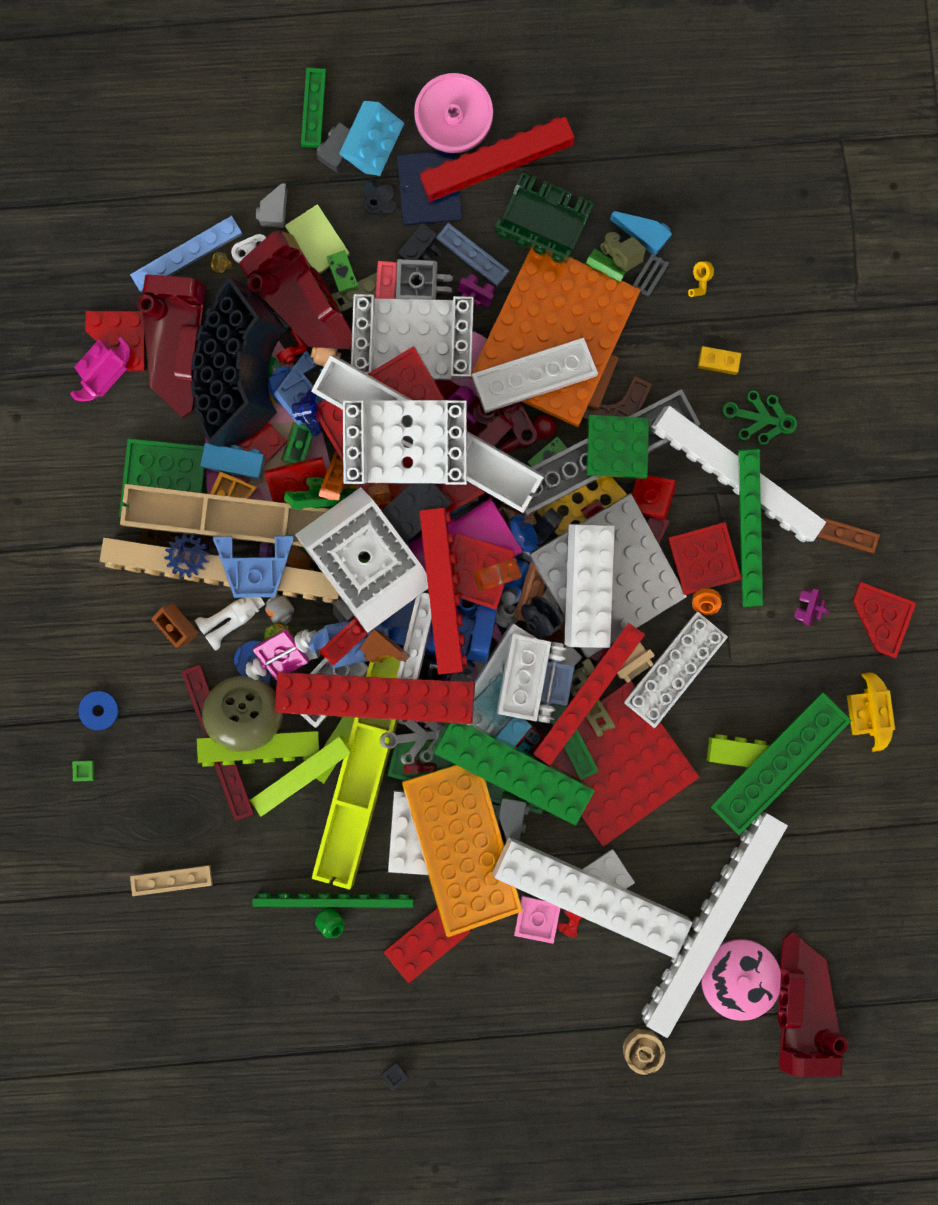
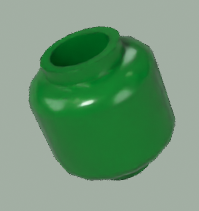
M327 908L318 913L315 925L324 937L336 938L342 934L345 921L334 908Z

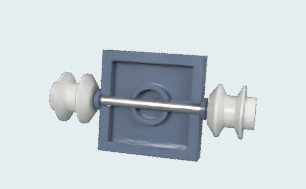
M552 642V646H550L551 652L548 658L551 659V662L547 663L541 695V702L543 704L539 706L538 721L550 723V720H555L551 717V714L556 709L553 706H549L551 703L563 706L568 705L574 666L559 664L558 661L566 659L562 654L567 649L564 648V644Z

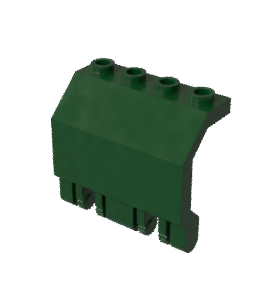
M522 171L502 219H498L495 225V232L500 238L506 240L510 238L521 247L525 248L528 246L539 255L543 256L546 254L557 263L561 264L564 262L567 264L595 202L586 199L581 212L578 213L584 197L580 196L578 198L575 209L568 207L573 192L568 191L561 205L567 191L566 189L551 183L545 197H543L549 182L544 180L539 193L534 192L532 189L536 184L537 177L533 175L527 189H525L531 174Z

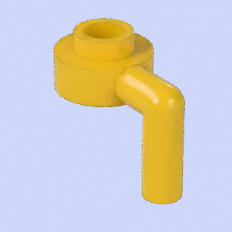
M708 261L698 262L694 266L693 274L695 279L699 281V288L689 289L688 295L690 297L706 294L707 281L714 275L712 264Z

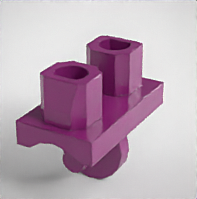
M469 274L466 279L462 278L457 292L462 294V297H474L473 304L479 307L481 305L488 309L493 298L494 286L485 283L483 288L477 286L479 279L472 274Z
M819 590L801 591L799 600L809 604L807 610L797 608L794 618L802 621L807 626H812L815 612H817L815 619L821 620L823 613L829 614L830 610L825 608V600H820V604L817 606L821 595Z

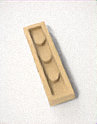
M211 865L130 876L132 896L213 885Z

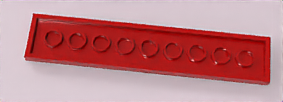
M278 672L275 712L473 724L475 683Z

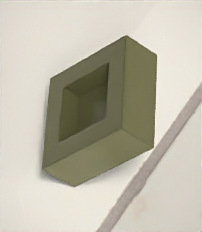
M589 658L581 662L583 666L580 669L585 678L590 676L595 669Z

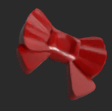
M564 909L563 912L570 918L569 923H557V928L559 932H563L566 936L577 937L579 920L583 917Z

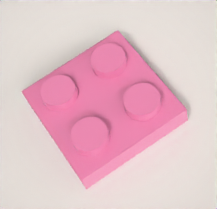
M522 895L520 902L522 912L518 913L514 936L554 944L560 907L542 899Z

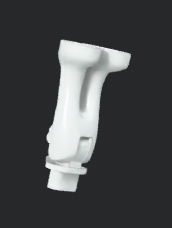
M244 597L234 601L217 614L209 618L199 617L195 619V622L205 635L220 622L229 617L231 618L229 622L205 636L216 651L221 647V640L224 636L250 620L255 615V612L258 613V609L264 606L265 603L261 597Z

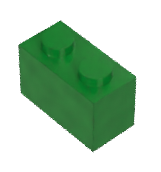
M293 422L281 460L291 464L305 461L314 428L298 425L296 422Z

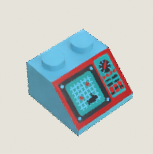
M509 717L494 735L529 754L545 737L525 719Z

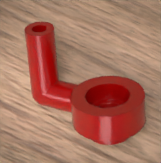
M291 331V334L298 346L288 347L276 355L279 363L288 365L296 360V355L307 350L305 342L294 331Z

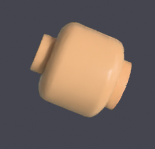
M313 347L310 357L313 358L315 364L324 367L330 355L340 358L341 353L337 352L338 349Z

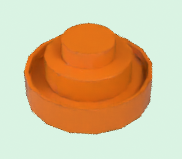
M713 589L698 590L692 598L694 610L703 615H711L718 612L722 605L721 595Z

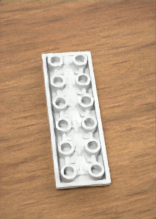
M696 612L625 699L624 704L655 728L728 636L699 612Z

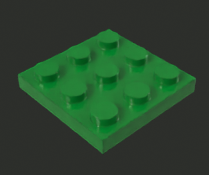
M589 415L586 476L646 479L648 470L649 418Z

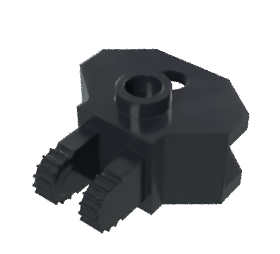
M534 596L529 605L524 604L521 607L520 612L526 621L528 631L530 633L535 632L537 639L543 640L546 635L550 636L563 626L564 619L559 610L544 597Z

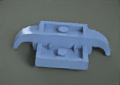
M351 621L326 625L323 629L316 632L310 640L311 653H315L316 650L323 648ZM379 624L374 628L388 636V628ZM370 633L336 665L333 666L331 664V667L337 668L369 661L363 656L365 653L359 648Z

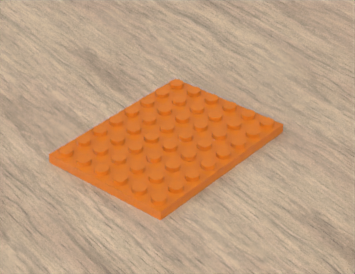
M531 248L471 375L584 338L598 375L521 401L578 427L641 290L626 282L611 279L607 274L595 270L571 257L567 264L564 262L560 264L553 261L546 254L542 256L535 253Z

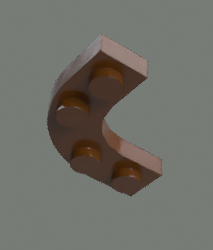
M634 376L626 395L620 402L613 405L600 404L598 410L587 406L582 418L588 421L589 415L629 417L641 409L652 384Z

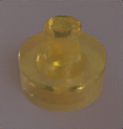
M214 253L211 261V267L214 272L223 273L226 268H231L232 262L227 260L225 253Z

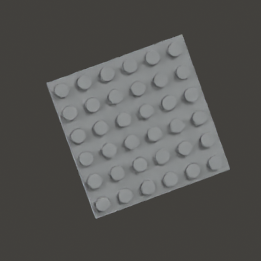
M632 494L624 496L578 524L615 526L610 644L616 640L628 622L637 628L687 597L684 595L677 577ZM568 531L529 554L564 619L566 614ZM581 647L587 658L603 649Z

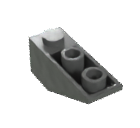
M503 792L499 819L506 839L508 840L511 837L523 843V840L519 839L521 833L525 834L526 822L523 821V817L528 815L530 803H526V800L512 793Z

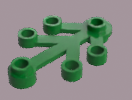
M755 390L750 391L746 398L748 402L753 403L758 413L739 409L733 402L726 403L722 408V415L727 419L740 417L757 421L747 429L743 428L738 432V438L741 441L748 440L753 433L768 424L776 427L767 433L758 435L757 442L760 445H766L770 439L780 433L791 434L797 428V420L794 416L785 414L778 403V397L775 395L768 396L765 402L768 407L773 408L777 417L770 416L759 398V393ZM751 393L756 395L755 400L750 399ZM769 398H773L775 404H770ZM727 408H731L733 410V413L731 415L727 414ZM785 421L790 423L789 428L784 427ZM742 431L747 433V438L741 436ZM765 436L767 441L761 442L760 437Z

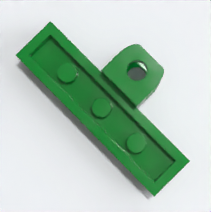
M309 477L307 478V484L310 486V491L285 492L284 500L291 508L296 510L310 507L319 509L327 506L333 508L357 489H343L339 500H328L325 497L319 496L324 478Z

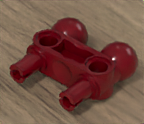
M521 401L511 406L497 409L502 414L504 413L506 418L514 424L511 428L515 433L513 434L514 437L499 444L501 451L507 454L518 447L525 449L534 445L540 439L551 438L557 431L556 420L548 414H542L531 423L522 404L526 403ZM484 409L481 410L484 415H490L491 411L485 413ZM525 431H530L533 437L529 441H524L522 434Z

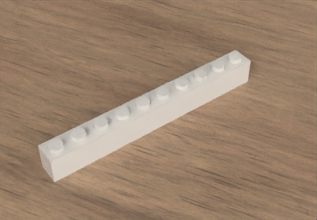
M671 406L664 407L651 426L655 429L654 433L662 439L666 437L671 441L670 445L677 450L682 449L687 453V458L693 462L698 461L701 463L702 469L710 474L712 472L718 476L717 479L721 483L731 485L734 488L733 491L739 495L738 456ZM760 473L761 508L765 511L764 514L770 519H777L781 522L779 525L785 530H792L796 533L795 537L800 541L813 542L826 521Z

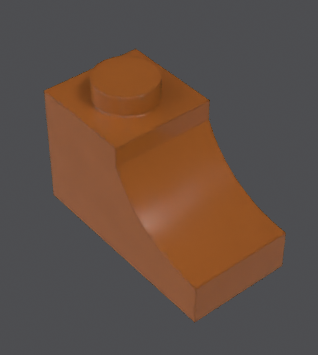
M373 629L359 648L365 653L363 656L372 663L374 661L382 663L385 659L392 657L406 662L410 657L406 651L387 635Z

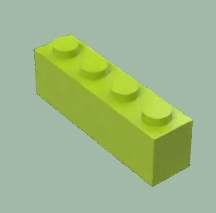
M715 734V738L709 737L706 761L748 767L769 745H766L767 741L755 740L754 743H747L746 738L735 737L733 741L727 740L725 735Z

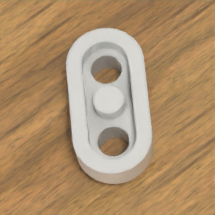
M257 234L235 244L231 251L232 257L236 262L240 263L266 237L262 234ZM241 251L246 252L245 256L240 257L239 253Z

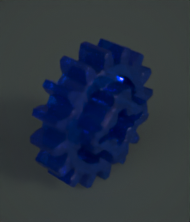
M183 534L182 539L176 536L175 543L169 542L171 549H165L169 556L164 557V559L170 560L167 567H174L172 570L173 574L179 571V577H184L185 573L188 578L192 577V573L198 576L199 569L205 570L203 563H209L205 556L210 555V553L204 551L208 546L206 544L200 545L202 539L198 538L195 541V535L192 534L189 538L186 534ZM185 543H193L196 546L188 548ZM178 548L177 556L174 557L175 550ZM185 551L191 553V555H189V561L183 559V557H185ZM200 555V559H199V562H198V564H197V563H196V559H197V556ZM186 564L189 569H182L179 565Z

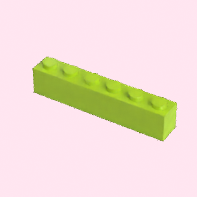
M318 731L275 734L270 742L250 751L229 750L218 742L215 743L211 738L197 739L198 763H202V766H215V762L223 761V765H235L236 760H243V764L255 763V759H263V763L275 762V758H283V761H295V757L303 756V760H307L319 751Z

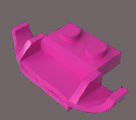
M122 337L118 339L120 346L116 351L109 348L103 340L98 339L75 365L74 368L83 379L80 382L83 388L79 391L71 392L74 400L90 401L98 396L103 397L127 370L126 364L129 360L130 349Z

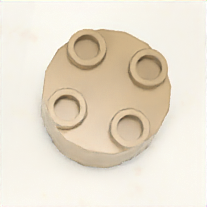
M635 1029L624 1041L623 1055L634 1072L647 1075L648 1073L658 1071L665 1060L664 1047L654 1032L647 1029Z

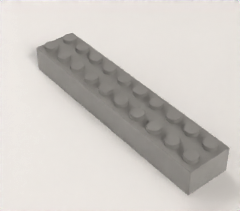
M682 389L629 416L649 418L648 453L670 442L666 437L662 439L654 433L655 429L651 427L664 407L671 406L696 426L700 425ZM587 439L531 467L545 475V478L537 492H531L534 497L524 513L521 512V514L527 517L601 478V476H586Z

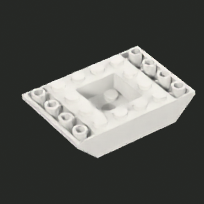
M361 487L295 534L367 633L428 589L427 573L373 499ZM367 552L370 555V560L367 563L360 562L358 559L360 553Z

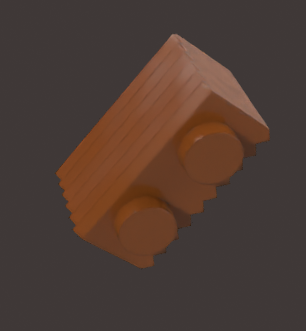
M174 604L163 606L152 617L154 624H157L159 630H162L164 636L170 639L175 648L189 644L199 634Z

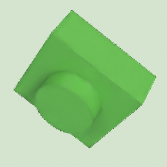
M94 760L72 762L73 782L95 780Z

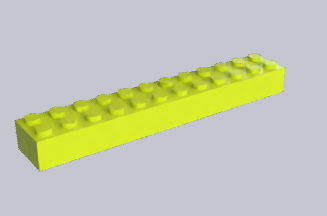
M392 657L385 659L382 663L377 661L370 662L366 677L397 678L401 661ZM355 717L348 745L353 752L346 756L342 763L311 879L330 883L333 877H337L333 881V885L349 890L354 886L391 749L381 746L380 737L385 732L395 733L397 720ZM388 737L385 738V743H386V744L389 743V738H388Z

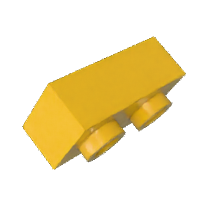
M702 346L697 368L736 375L739 370L741 353Z

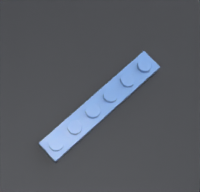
M230 216L130 275L142 293L145 275L172 276L243 234L233 217Z

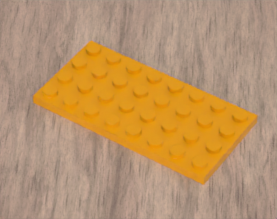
M455 764L402 781L446 936L450 937L522 912L516 888L495 879L492 874L504 844L485 779Z

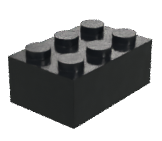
M412 483L382 510V513L404 542L407 543L422 531L419 511L438 508L447 509L454 501L438 483Z

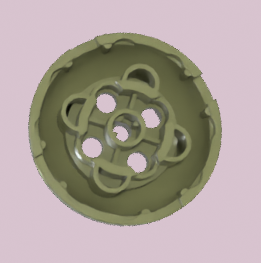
M235 676L220 682L209 692L204 701L202 720L207 734L215 743L218 742L225 746L226 749L233 751H250L264 746L273 739V736L282 724L283 713L275 712L276 691L263 680H254L248 676ZM249 697L254 698L252 701H247ZM256 712L258 716L254 719L251 718V713ZM235 717L238 722L231 720V718Z

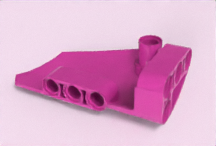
M491 498L457 520L451 519V524H448L449 532L453 534V542L456 533L513 550L515 551L514 557L523 552ZM421 536L407 546L426 572L423 538Z

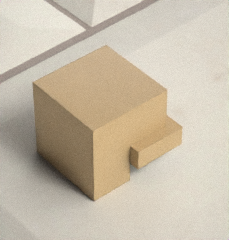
M639 643L617 675L620 679L623 678L626 683L630 682L638 674L654 665L650 659L655 655L651 649L645 650L642 644Z

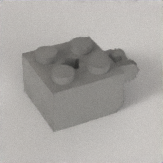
M398 259L396 299L436 300V294L452 293V288L437 286V281L451 282L453 276L437 274L436 261ZM415 280H419L421 284L415 286L413 283H415Z

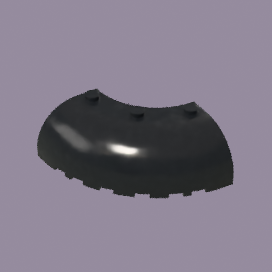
M231 277L218 290L215 295V302L205 313L207 317L204 325H200L196 337L198 344L196 352H193L191 369L194 370L193 381H191V392L196 402L194 409L196 414L199 415L200 427L209 444L218 447L235 445L249 439L259 432L277 413L269 394L268 369L274 348L287 330L273 310L256 293L250 291L247 286Z

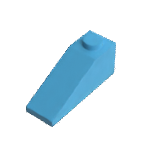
M616 211L612 213L610 218L612 222L629 236H633L651 254L657 255L672 235L670 228L664 223L660 224L658 221Z

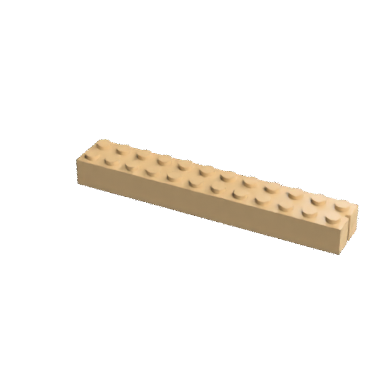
M125 484L123 503L130 504V507L122 506L120 525L212 537L233 536V539L271 544H275V536H294L292 545L303 547L295 534L330 509H314L310 507L296 510L287 503Z
M103 538L100 562L105 563V567L121 570L123 566L125 570L141 573L142 569L145 570L144 573L160 576L161 573H165L164 576L174 579H180V576H184L185 580L199 582L200 579H204V583L219 585V582H224L223 586L230 587L219 556ZM291 567L284 568L277 593L278 591L283 592V595L297 598V594L303 595L304 599L316 601L318 597L323 598V602L332 604L341 597L323 572Z

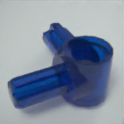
M309 389L305 397H302L299 402L292 404V414L297 421L301 420L302 423H306L312 435L317 436L322 432V428L316 419L318 415V406L315 402L317 395L311 392L312 389Z

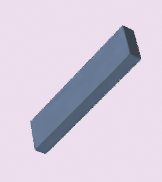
M447 223L436 237V240L496 287L499 286L509 273L507 268L450 223Z

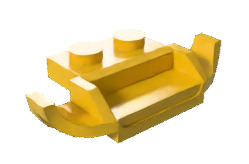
M871 672L862 673V678L866 680L868 689H864L862 694L847 695L849 716L852 720L850 722L852 735L870 733V736L875 738L872 752L882 751L890 743L893 730H895L890 690H887L884 682L876 674Z

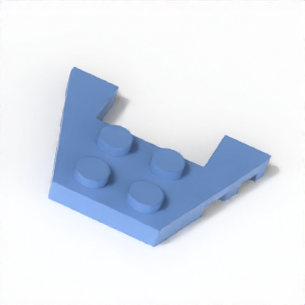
M307 351L304 352L274 393V396L298 425L318 422L319 420L312 407L324 400L322 397L311 392L314 386L305 376V374L317 366Z
M233 536L213 537L234 598L276 596L294 536H275V557H233Z

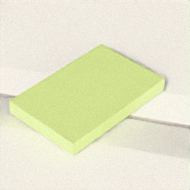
M318 204L285 225L289 234L295 237L309 264L319 274L330 268L326 256L343 250L346 251L347 256L350 255Z

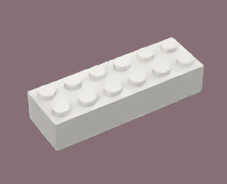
M569 524L564 642L566 646L610 648L615 526Z

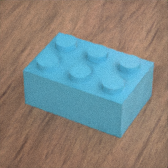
M363 101L339 154L365 174L380 176L404 122L379 102Z

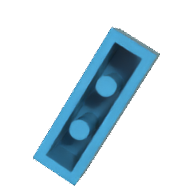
M205 443L200 467L205 470L221 471L226 474L262 481L266 457L261 454L262 451L250 449V452L243 451L242 447L231 445L228 448Z

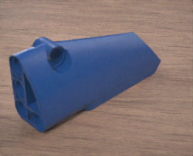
M460 598V605L457 606L458 614H462V618L474 620L466 652L467 660L487 663L497 610ZM415 600L406 604L381 623V625L388 628L389 638L402 649H404ZM465 602H469L472 604V606L470 608H465L462 606V604ZM425 650V655L436 657L435 652Z

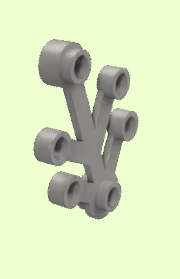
M397 720L399 724H405L414 733L396 735L393 732H385L381 735L380 744L387 749L394 748L397 743L415 741L410 750L401 755V762L403 764H412L427 740L434 739L428 749L421 751L419 754V759L422 762H430L434 754L432 747L445 724L438 725L436 722L418 721L424 722L432 730L426 732L415 721L405 720L403 722L402 720ZM386 737L389 738V743H388V744L385 743V738H386ZM425 753L428 754V758H427V759H424V754H425ZM406 755L410 757L409 762L405 759Z

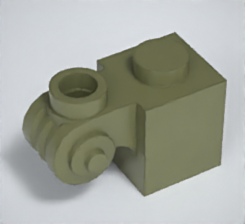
M609 232L606 234L605 241L600 247L604 254H609L613 257V261L618 267L627 272L643 262L646 248L633 236L620 243V235L615 232Z

